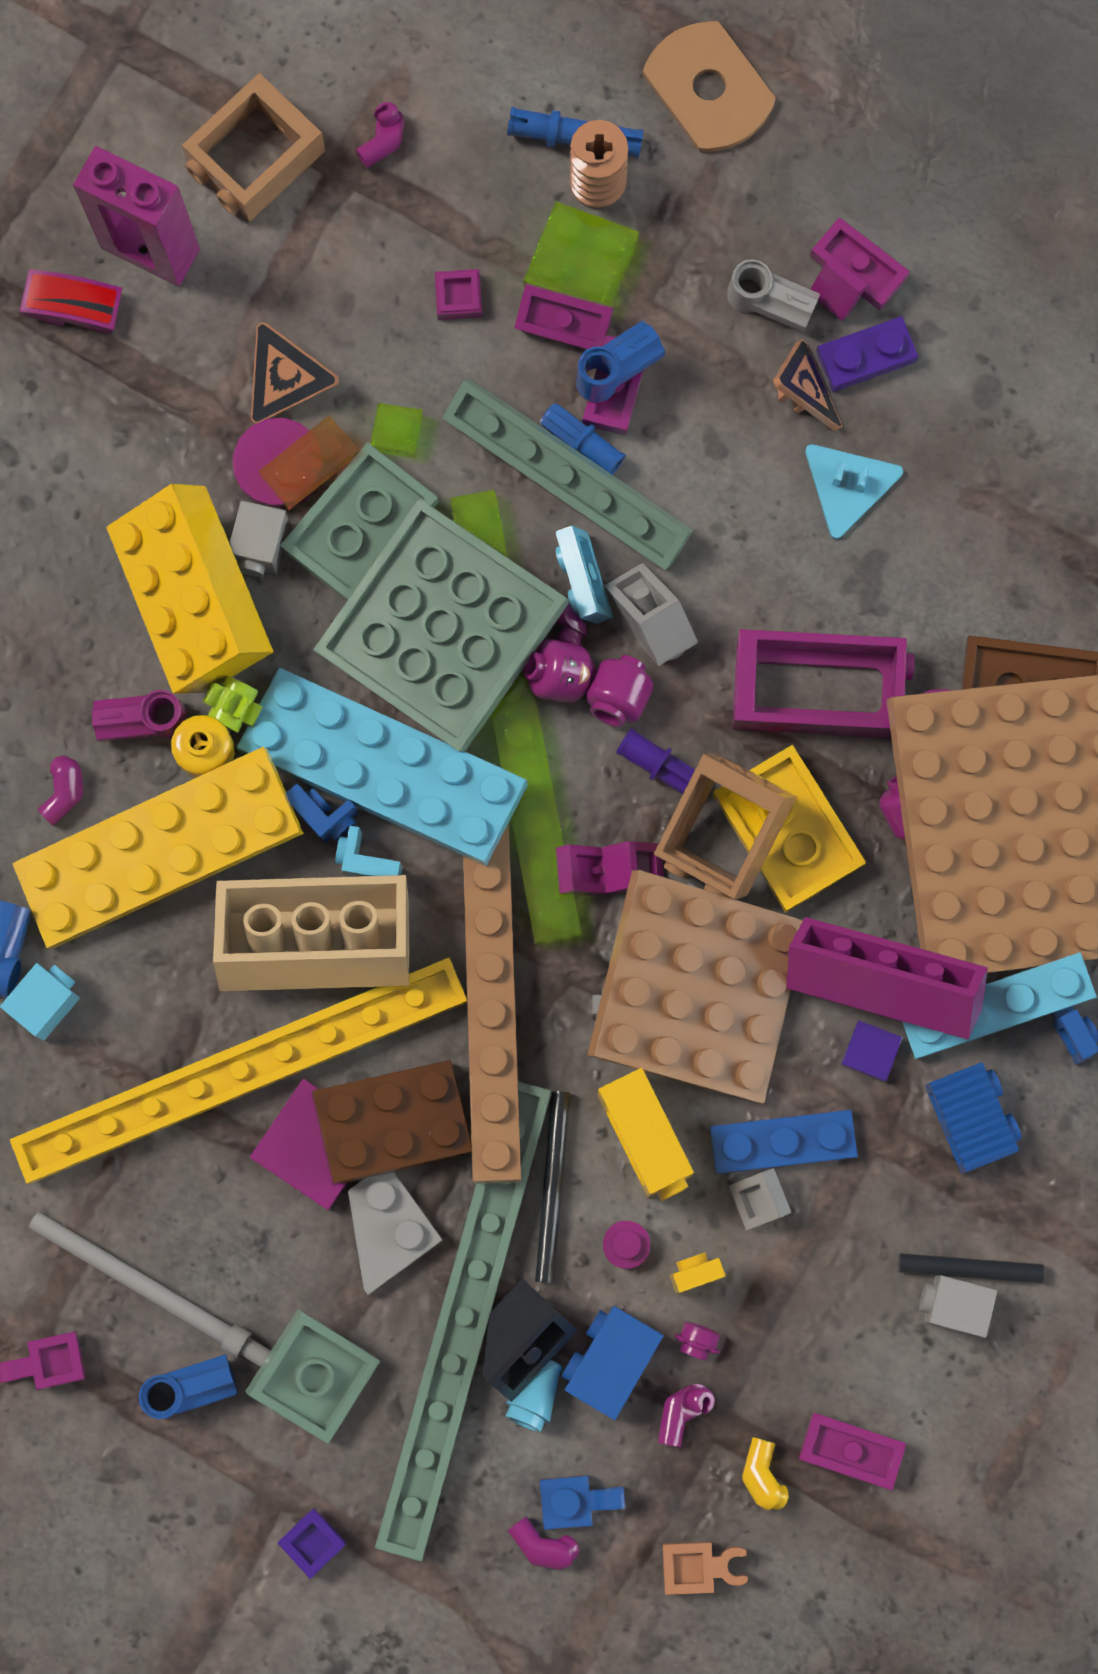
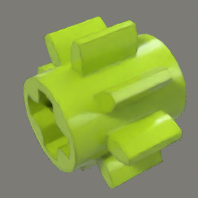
M229 676L226 677L222 686L215 682L212 683L203 700L204 704L211 707L207 716L218 719L227 729L236 733L239 732L243 723L254 726L263 708L254 703L258 694L256 689Z

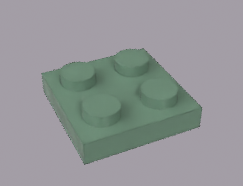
M297 1309L245 1392L258 1402L329 1444L377 1368L380 1360L302 1310Z

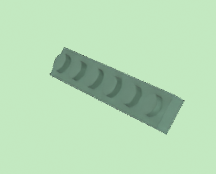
M471 378L465 379L462 382L442 419L665 571L672 566L694 531Z

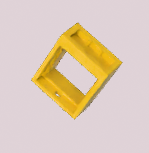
M640 1068L599 1088L597 1096L647 1198L658 1194L662 1202L686 1190L689 1186L685 1179L691 1177L694 1171L643 1069Z

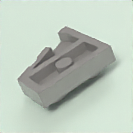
M394 1172L366 1178L348 1191L363 1288L367 1295L373 1293L443 1241Z

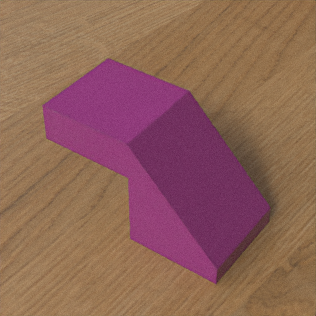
M626 841L605 847L571 844L556 847L559 893L585 896L626 894L631 873L635 870L664 877L662 859L654 855L658 843Z

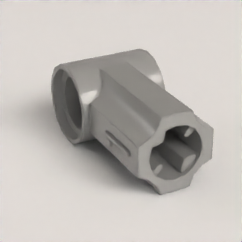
M754 259L745 260L737 265L727 289L728 302L737 311L743 313L756 312L801 332H804L820 296L815 291L771 273L766 264ZM742 280H752L757 283L760 291L752 294L742 290L739 282Z

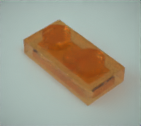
M328 415L258 472L267 486L284 506L290 510L352 461L359 450L332 417Z

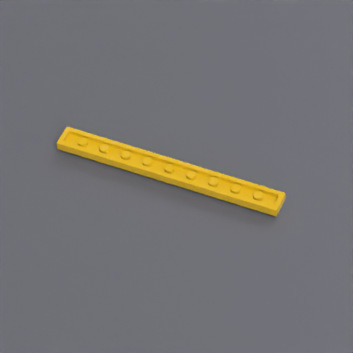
M446 958L410 973L409 986L376 987L9 1140L26 1184H32L466 1004L467 999L450 958Z

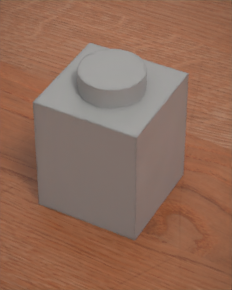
M240 501L230 547L241 573L254 577H263L264 572L277 575L283 553L280 544L286 539L290 526L285 510Z
M937 1275L934 1278L933 1284L925 1283L919 1310L926 1312L924 1323L979 1338H986L997 1290Z

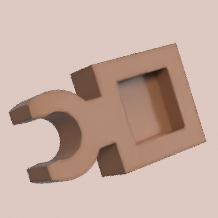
M711 1541L662 1543L665 1595L714 1593L713 1578H722L725 1582L734 1586L743 1585L748 1582L746 1574H731L727 1567L731 1558L746 1556V1549L743 1547L730 1546L724 1549L720 1555H712Z

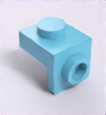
M350 826L348 837L340 836L335 863L342 865L341 871L344 877L402 875L403 868L399 861L359 855L362 840L360 827Z

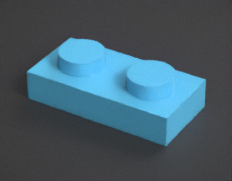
M572 525L556 531L559 546L556 547V557L561 569L569 577L572 589L568 590V598L572 609L578 616L580 615L581 619L596 624L613 618L589 533Z

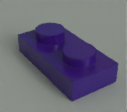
M902 316L819 345L816 350L832 392L914 364L918 359V354Z

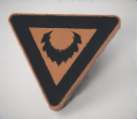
M259 323L257 325L251 420L254 423L270 419L338 385V375L268 323Z
M804 340L796 342L773 379V383L778 389L779 402H785L786 399L790 398L792 399L794 413L806 410L833 431H837L842 428V423L808 345Z

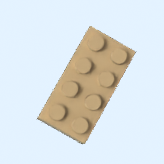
M406 875L217 881L213 965L219 991L409 986V899Z

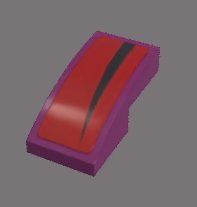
M29 269L19 314L62 327L68 322L110 335L114 330L122 287L74 275Z

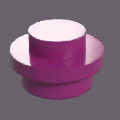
M620 1221L613 1224L606 1231L603 1238V1251L608 1261L614 1266L622 1269L634 1268L643 1263L650 1251V1238L640 1224L633 1221Z

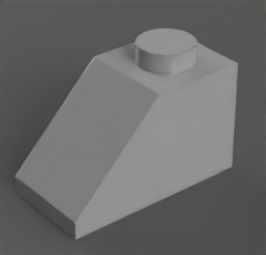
M644 563L604 585L608 595L636 640L658 666L678 658L685 650L698 643L680 601Z

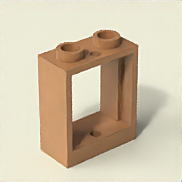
M260 73L182 144L187 160L184 167L193 179L202 186L208 182L218 192L215 196L219 203L232 215L239 212L248 222L253 220L326 151L322 132ZM254 109H257L293 145L244 190L207 153Z
M718 753L703 754L654 855L666 861L664 868L669 872L685 879H689L690 875L706 883L704 887L706 891L733 899L745 897L748 895L797 796ZM715 782L769 811L737 877L683 848Z

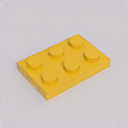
M793 745L749 770L797 796L759 871L785 913L866 865V861ZM722 786L713 791L712 795L749 853L769 811Z

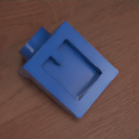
M296 784L286 793L293 810L324 844L331 838L336 842L339 841L340 836L345 837L348 834L350 826H356L357 824L354 818L359 812L350 800H347L327 817L325 814L331 808L315 789L312 788L309 792L305 793Z

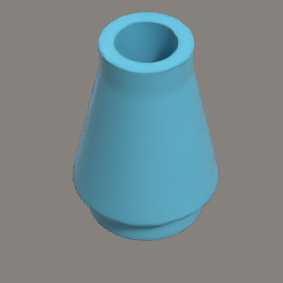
M550 1360L512 1402L509 1400L506 1402L509 1409L505 1417L517 1425L540 1433L544 1423H550L558 1379L563 1367Z

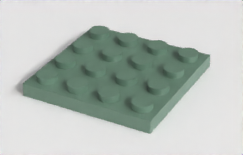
M418 499L313 650L461 753V751L467 750L529 661L532 652L537 650L570 601L421 499Z

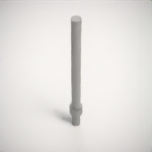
M37 1212L29 1224L31 1230L222 1343L221 1349L235 1358L242 1355L261 1367L271 1352L270 1349L251 1339V1332L237 1324H234L233 1327L229 1326L41 1212Z

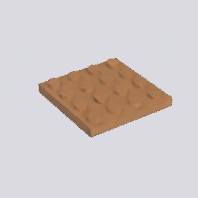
M632 871L587 1056L636 1070L642 1068L646 1073L752 1103L764 1104L791 990L786 988L789 945L803 920L645 871Z

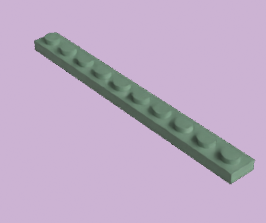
M518 1081L521 1182L476 1184L376 1541V1549L421 1562L423 1560L488 1325L489 1315L493 1307L551 1097V1090Z

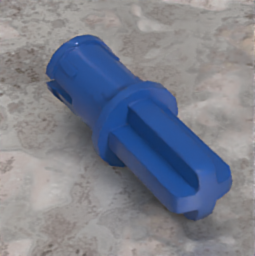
M554 403L550 406L540 421L545 429L612 475L626 457V454L618 451L598 435L593 424L590 426L585 425L559 404Z

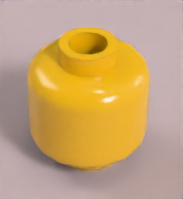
M207 715L193 716L184 720L175 729L171 739V752L176 763L188 776L197 778L231 762L235 755L234 742L227 728L218 719Z

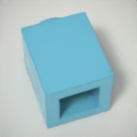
M36 963L4 1000L0 1008L31 1034L44 1041L80 997L70 989L76 982L54 964L48 971Z

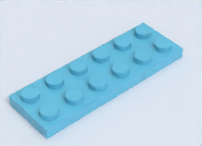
M282 668L278 669L260 703V706L263 708L254 726L248 725L237 746L238 751L243 755L265 747L270 753L276 770L345 802L350 800L360 809L484 866H487L528 786L527 780L465 751L460 753L443 741Z

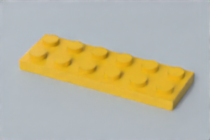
M261 747L12 864L46 948L54 949L304 833L288 800L267 748Z

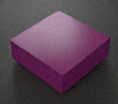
M832 257L824 264L810 290L819 293L818 302L843 321L851 314L868 284L835 257Z
M479 269L434 272L438 320L482 317Z

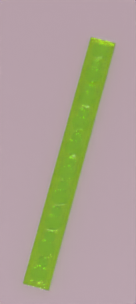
M495 489L451 497L450 503L454 522L508 558ZM523 668L491 716L501 768L526 779L528 783L511 817L534 941L535 945L581 937V930L574 895L559 893L556 847L564 846L536 699L528 686Z

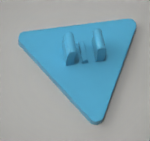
M813 444L808 445L805 450L831 538L835 540L840 539L903 474V469L899 465Z

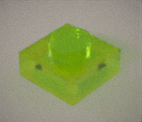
M378 403L370 444L381 453L416 458L424 416L423 410Z

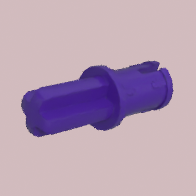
M633 728L629 730L616 751V754L625 757L650 773V780L653 781L656 777L681 794L684 793L695 769L671 755V748L665 751L637 733Z

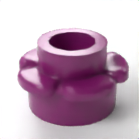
M685 1321L681 1333H675V1338L682 1342L680 1351L706 1361L709 1353H720V1350L717 1349V1344L721 1334L712 1329Z

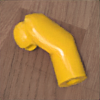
M752 1437L742 1474L743 1483L757 1505L765 1510H779L787 1504L789 1494L786 1486L780 1485L769 1470L775 1443Z

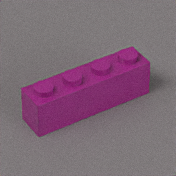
M805 917L789 945L786 988L969 1040L982 1011L988 967Z

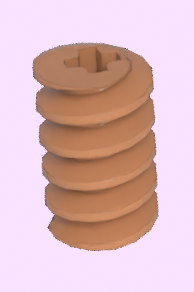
M600 119L588 121L580 126L572 136L570 145V185L573 195L580 203L587 207L602 208L610 206L619 200L625 191L628 144L621 129L613 123Z

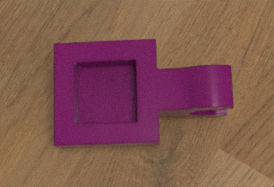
M77 1331L27 1342L29 1357L0 1363V1383L34 1376L36 1390L86 1379Z

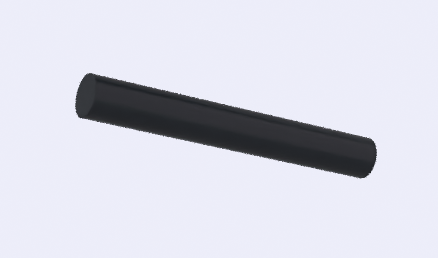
M899 1253L898 1258L899 1273L1043 1283L1044 1279L1043 1264Z

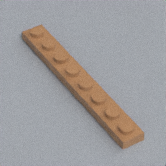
M508 823L487 866L463 856L473 1184L521 1182Z

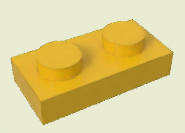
M705 1252L676 1262L679 1272L669 1275L676 1293H681L726 1276L720 1259L716 1258L708 1261Z

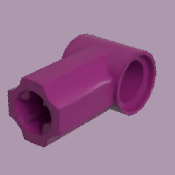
M156 690L145 696L93 701V709L91 710L92 726L98 742L155 736L172 739L175 729L184 720L190 718L188 708L184 703L167 690ZM163 705H174L175 712L172 720L167 724H156L155 716L158 709Z

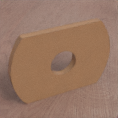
M718 21L695 23L674 31L656 46L643 69V77L699 152L725 150L741 144L752 137L768 119L776 97ZM704 73L716 74L724 81L725 91L715 100H704L694 92V80Z

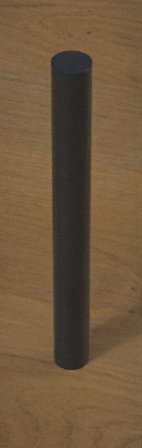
M552 1091L535 1282L554 1283L570 1092Z

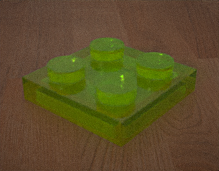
M555 201L524 277L523 287H525L526 283L612 306L639 240V231Z

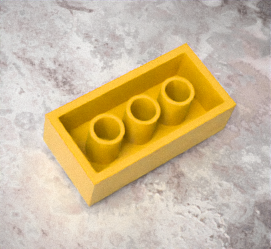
M170 484L106 527L173 694L207 693L212 683L215 682L220 685L224 683L227 676L233 677L273 653L269 639L206 486Z

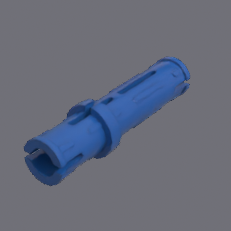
M511 107L507 136L514 135L546 141V146L555 147L556 143L571 145L574 133L588 121L562 117L561 112L552 110L551 114ZM617 126L627 139L628 156L639 159L644 130Z

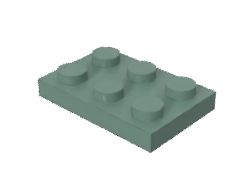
M367 442L280 544V547L284 553L347 602L417 500L421 499L433 508L439 503V500L435 494Z

